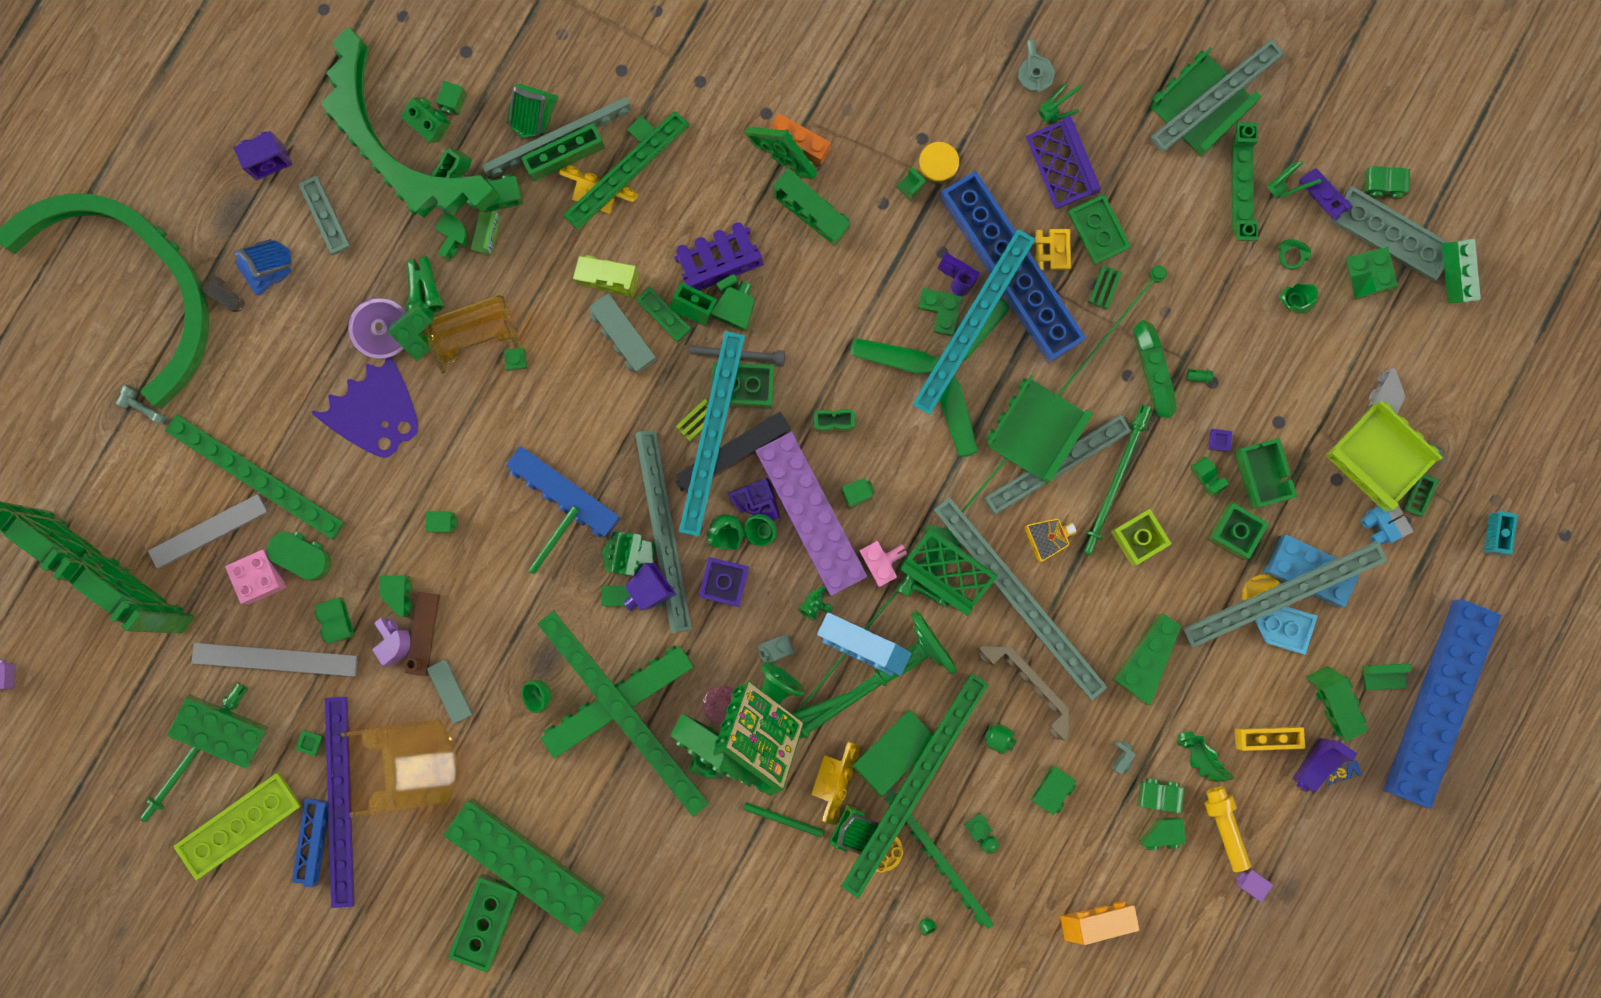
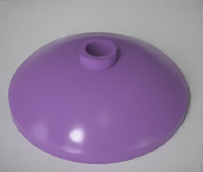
M372 298L359 304L352 312L348 323L349 336L353 345L361 353L372 358H388L399 353L403 347L388 333L390 325L405 313V310L396 302L386 298ZM382 323V328L376 329L375 324Z

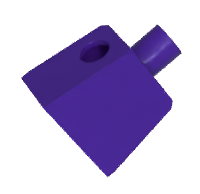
M645 563L626 585V589L631 596L624 601V604L630 611L634 610L637 606L641 610H649L675 596L676 593L655 563Z

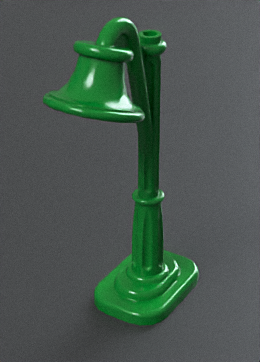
M916 609L911 613V617L915 623L914 631L918 638L916 643L906 649L912 654L902 675L928 658L933 659L938 666H944L950 674L956 673L958 669L952 658ZM763 662L761 664L765 679L760 690L778 704L789 696L799 697L804 695L805 690L803 686L788 672L770 662ZM876 669L875 675L850 692L792 712L791 714L804 723L799 739L803 737L808 738L810 736L809 733L879 686H887L888 682L900 675L894 673L891 676Z

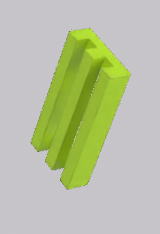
M706 399L676 426L689 441L693 440L702 431L704 422L691 435L688 434L706 416L707 409L685 429L682 427L705 406L708 407Z

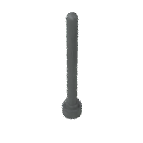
M689 347L691 354L719 356L721 348ZM777 350V352L772 353L742 351L741 359L771 361L775 366L784 367L785 351Z

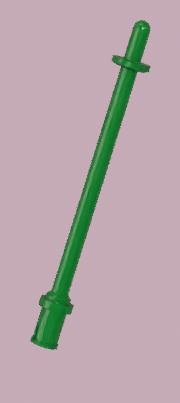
M1140 404L1136 418L1131 422L1133 431L1093 530L1086 532V535L1090 536L1084 551L1087 556L1092 554L1097 540L1102 541L1104 539L1100 532L1139 435L1147 429L1146 423L1153 410L1147 405Z
M237 682L229 695L222 699V708L229 711L236 709L239 706L238 702L248 691V688L245 685L241 686V683ZM192 747L156 797H148L146 801L150 805L141 815L140 819L142 822H147L156 809H164L162 801L199 753V749Z

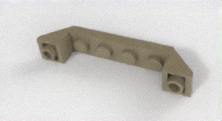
M980 646L978 648L980 652L978 656L986 664L988 662L995 664L1005 655L1006 658L1004 660L1012 668L1016 666L1019 669V676L1026 683L1030 681L1033 684V691L1040 698L1044 696L1049 702L1047 706L1055 714L1057 712L1060 713L1048 724L1051 728L1049 732L1057 740L1061 738L1066 741L1068 739L1069 708L1012 647Z

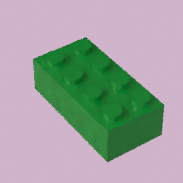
M189 694L185 698L167 736L247 769L268 727Z

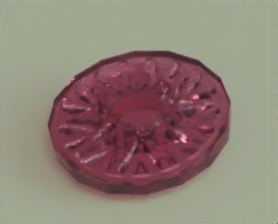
M725 685L716 686L705 694L703 710L712 722L722 724L727 715L726 709L733 697V688Z

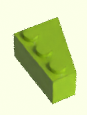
M585 255V257L579 256L573 280L579 285L634 298L640 275L636 266L609 260H599L596 257Z

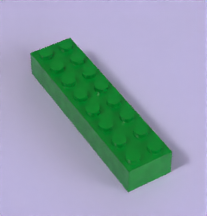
M474 799L467 801L443 835L577 934L582 931L606 897V895Z

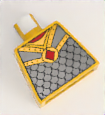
M1059 518L1029 524L1024 527L1038 563L1069 546L1067 537L1077 533L1072 522L1062 526Z

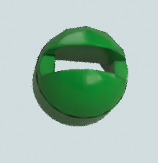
M928 917L925 920L922 919L919 924L923 936L933 933L938 928L935 921Z

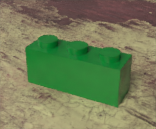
M1475 239L1442 243L1447 302L1462 303L1481 300Z

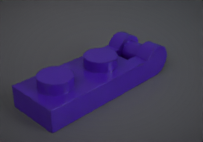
M1315 168L1302 177L1299 183L1304 185L1321 179V183L1308 187L1305 190L1336 221L1341 217L1342 213L1350 211L1352 205ZM1337 203L1339 206L1334 208L1333 205Z

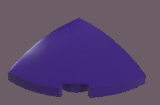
M768 477L728 493L732 503L743 513L747 511L753 515L764 514L772 520L780 518Z

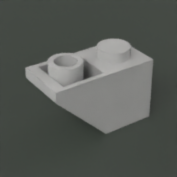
M1390 368L1382 371L1377 379L1379 384L1369 395L1370 403L1368 407L1371 408L1375 403L1383 401L1390 404L1394 409L1393 411L1397 414L1406 396L1396 369Z

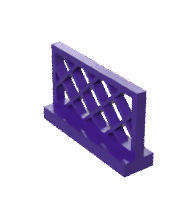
M1071 115L1063 118V121L1026 136L1055 210L1087 196L1100 193L1101 187ZM1062 128L1064 134L1061 141L1050 137L1053 130ZM1036 137L1045 138L1046 141L1043 148L1034 146L1032 139ZM1049 140L1059 144L1055 154L1045 150ZM1062 145L1071 150L1068 159L1058 155ZM1043 153L1053 157L1050 167L1041 164L1040 159ZM1056 158L1067 162L1063 172L1052 168ZM1069 163L1078 167L1076 177L1065 173ZM1050 171L1061 175L1057 185L1048 181ZM1063 176L1074 180L1070 190L1060 187ZM1076 182L1085 184L1087 191L1081 194L1073 192ZM1058 189L1068 193L1066 200L1057 203L1055 198Z

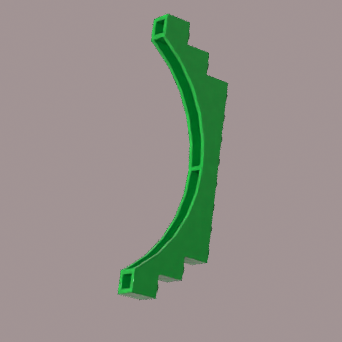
M349 27L332 42L333 46L337 49L335 53L340 60L326 72L331 78L330 84L335 89L321 102L326 109L324 113L331 120L335 119L337 121L336 127L342 133L349 135L347 138L349 142L361 149L359 153L367 161L370 159L372 162L370 166L378 174H383V181L390 188L394 187L396 189L395 195L401 201L405 200L408 203L406 207L412 214H419L425 218L438 206L444 213L448 211L454 215L466 203L474 210L478 208L484 212L501 196L481 175L462 178L433 177L411 170L393 158L376 136L367 113L364 98V71L369 47Z

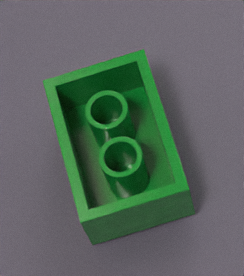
M713 362L712 386L718 362ZM739 363L729 407L772 409L774 365Z

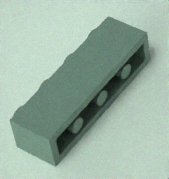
M609 293L589 306L592 312L589 316L595 324L600 323L604 329L601 332L605 338L613 340L615 345L612 347L619 356L624 355L627 360L624 363L630 372L635 371L639 375L657 362L656 357Z

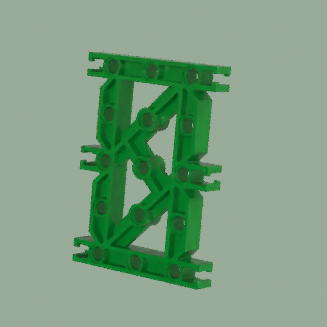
M0 501V531L2 534L42 563L40 568L44 571H53L52 577L57 580L69 581L75 589L112 616L109 619L113 622H122L121 627L129 632L183 634L195 618L190 613H183L181 606L169 604L165 598L130 574L128 567L119 566L120 561L116 558L105 557L101 551L65 526L67 522L63 519L54 518L55 514L52 511Z

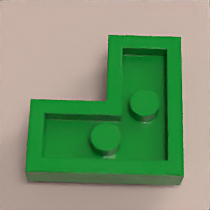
M926 288L922 289L918 309L937 313L934 333L948 336L954 335L962 296Z

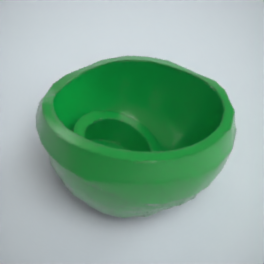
M756 514L746 521L744 533L748 541L753 545L767 546L775 540L777 529L774 521L769 516Z
M530 680L522 688L523 703L532 713H541L550 704L552 698L551 691L545 682Z

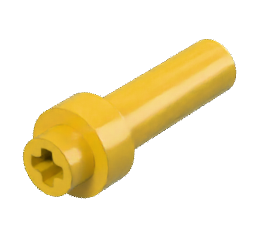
M1224 786L1211 788L1206 791L1209 800L1205 801L1204 804L1208 816L1215 817L1233 872L1248 870L1251 868V864L1233 811L1237 808L1232 794L1226 793Z

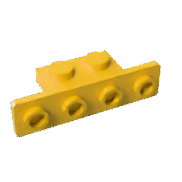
M569 165L562 168L559 174L577 181L572 200L579 201L601 179H598L593 173H583L578 171L577 167ZM624 187L616 196L634 202L639 194L635 193L632 188ZM615 197L601 211L609 214L612 211Z
M848 742L842 761L826 755L823 757L811 794L828 801L822 822L835 824L840 816V807L846 797L849 780L853 776L852 765L860 754L859 744Z

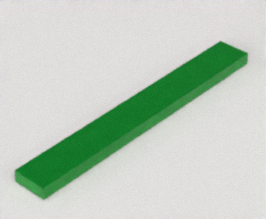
M674 111L563 215V218L579 231L689 127V122Z

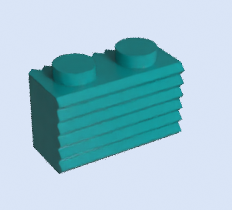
M1503 511L1488 514V530H1486L1485 550L1483 552L1497 556L1513 555L1518 514Z

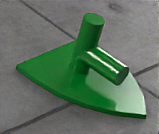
M926 525L924 535L931 528L958 548L961 547V544L949 529ZM930 536L927 540V547H939L938 540ZM943 550L944 560L956 557L953 550ZM940 551L928 552L930 562L941 560ZM942 564L933 565L931 570L936 574L943 570Z

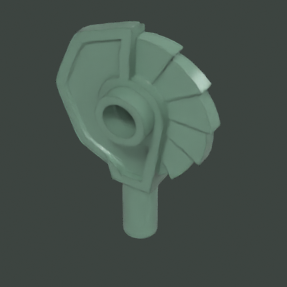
M1035 40L1027 41L1029 55L1027 61L1022 63L1021 68L1019 67L1018 80L1022 87L1029 89L1031 92L1037 91L1040 93L1052 85L1055 70L1047 58L1040 57L1037 54Z

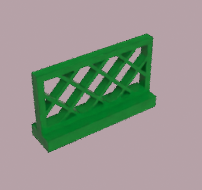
M931 528L901 565L903 572L966 616L972 612L975 604L998 576ZM930 536L938 540L939 547H927V540ZM951 549L955 552V559L944 560L943 550ZM940 551L941 560L930 562L928 552ZM918 553H926L927 562L919 563L913 558ZM960 562H970L973 570L961 571ZM957 563L958 572L947 573L945 564ZM942 564L944 574H934L931 566ZM985 573L990 578L987 582L978 583L976 574ZM974 574L975 584L963 585L962 576ZM959 576L960 585L951 586L948 583L947 577ZM976 588L977 595L971 600L965 595L964 589Z

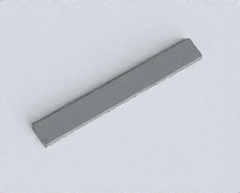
M194 643L191 663L357 676L359 656Z

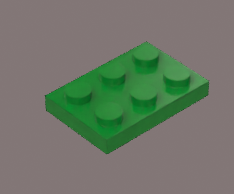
M1105 194L1068 211V215L1093 265H1097L1131 248Z

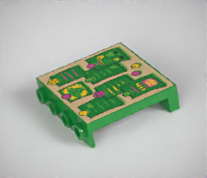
M748 681L741 686L738 685L732 692L733 697L726 709L727 715L720 726L721 732L715 741L713 755L716 756L722 752L726 753L766 783L764 792L772 796L784 790L804 723Z

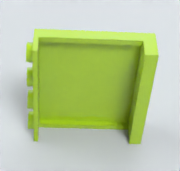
M1379 401L1360 418L1325 456L1382 510L1390 512L1399 505L1397 502L1428 469L1443 457L1435 446L1429 445L1424 440V436L1420 432L1413 430L1409 426L1405 418L1398 416L1390 404Z

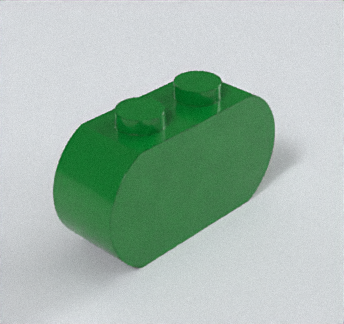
M297 531L294 533L280 532L271 538L267 547L270 561L305 580H320L328 574L331 568V557L327 551L323 550L324 546L314 540L312 543L306 541V536Z

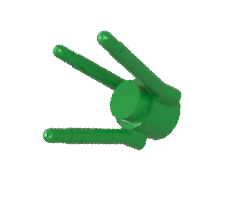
M1064 83L1040 106L1041 108L1038 112L1044 122L1048 123L1050 121L1053 124L1060 119L1078 113L1079 109H1075L1057 116V113H1059L1057 106L1083 86L1081 84L1057 102H1052L1066 88L1067 84Z
M1303 161L1297 164L1293 162L1276 179L1271 181L1267 187L1275 198L1281 196L1283 199L1290 194L1321 183V179L1286 191L1285 189L1288 186L1284 180L1303 164Z

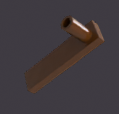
M418 592L408 658L405 661V673L427 676L428 674L427 668H429L440 599L438 594Z

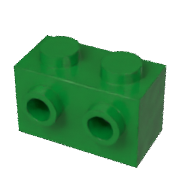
M424 97L411 98L400 117L428 142H440L451 122L446 119V115L442 111L432 107V103Z

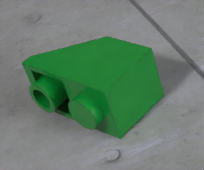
M380 575L379 596L399 617H409V613L412 610V602L409 601V592H412L410 576Z
M1180 817L1158 818L1139 840L1140 845L1146 847V850H1159V846H1167V849L1180 848V845L1186 844L1184 819Z

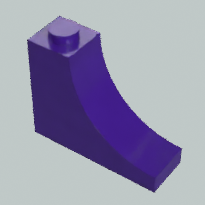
M1319 738L1292 779L1298 783L1296 786L1304 792H1317L1334 770L1345 762L1353 761L1357 753L1340 741Z

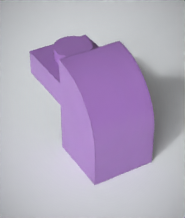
M380 618L375 622V625L384 640L372 650L382 666H394L407 655L410 648V635L407 630H398V625L394 620Z

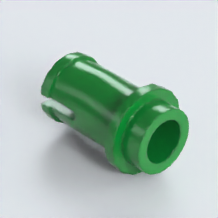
M1188 368L1187 381L1205 382V385L1213 381V371H1210L1208 368L1206 370Z

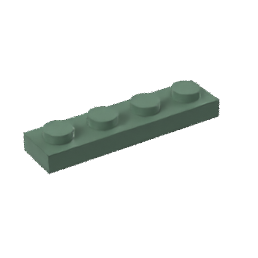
M316 175L299 183L298 185L331 255L335 256L351 248L319 177Z

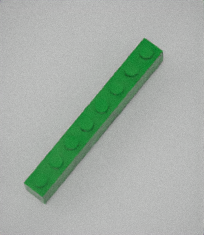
M675 645L665 651L666 656L659 659L657 656L648 662L649 667L643 671L639 668L630 674L632 678L626 682L622 679L614 684L632 707L695 667L682 646L678 648ZM598 699L591 705L587 702L579 707L580 712L574 716L570 713L562 718V724L555 727L553 724L543 731L545 735L540 738L553 758L560 756L614 720Z

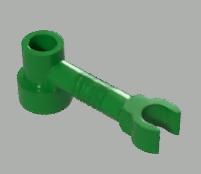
M908 574L905 575L902 583H899L896 588L897 592L907 597H911L913 591H916L943 607H948L949 605L948 602L928 588L916 583V580Z

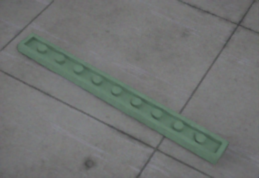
M640 431L635 433L659 568L676 593L675 596L665 601L671 633L689 631L692 628L656 431Z
M1375 541L1183 627V630L1192 648L1388 560L1380 543Z

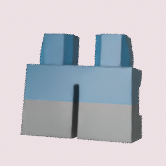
M1399 505L1390 512H1385L1377 506L1367 511V515L1360 520L1365 529L1375 526L1377 533L1370 536L1372 542L1378 541L1380 545L1392 543L1414 532L1405 516L1398 517L1403 514Z

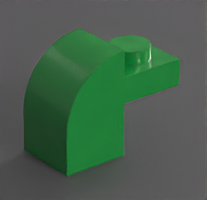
M445 212L435 229L439 234L447 238L438 254L449 262L451 258H455L459 245L467 249L469 234L460 220Z

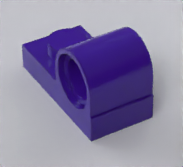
M947 252L937 268L944 274L954 278L951 290L958 296L967 295L981 274Z

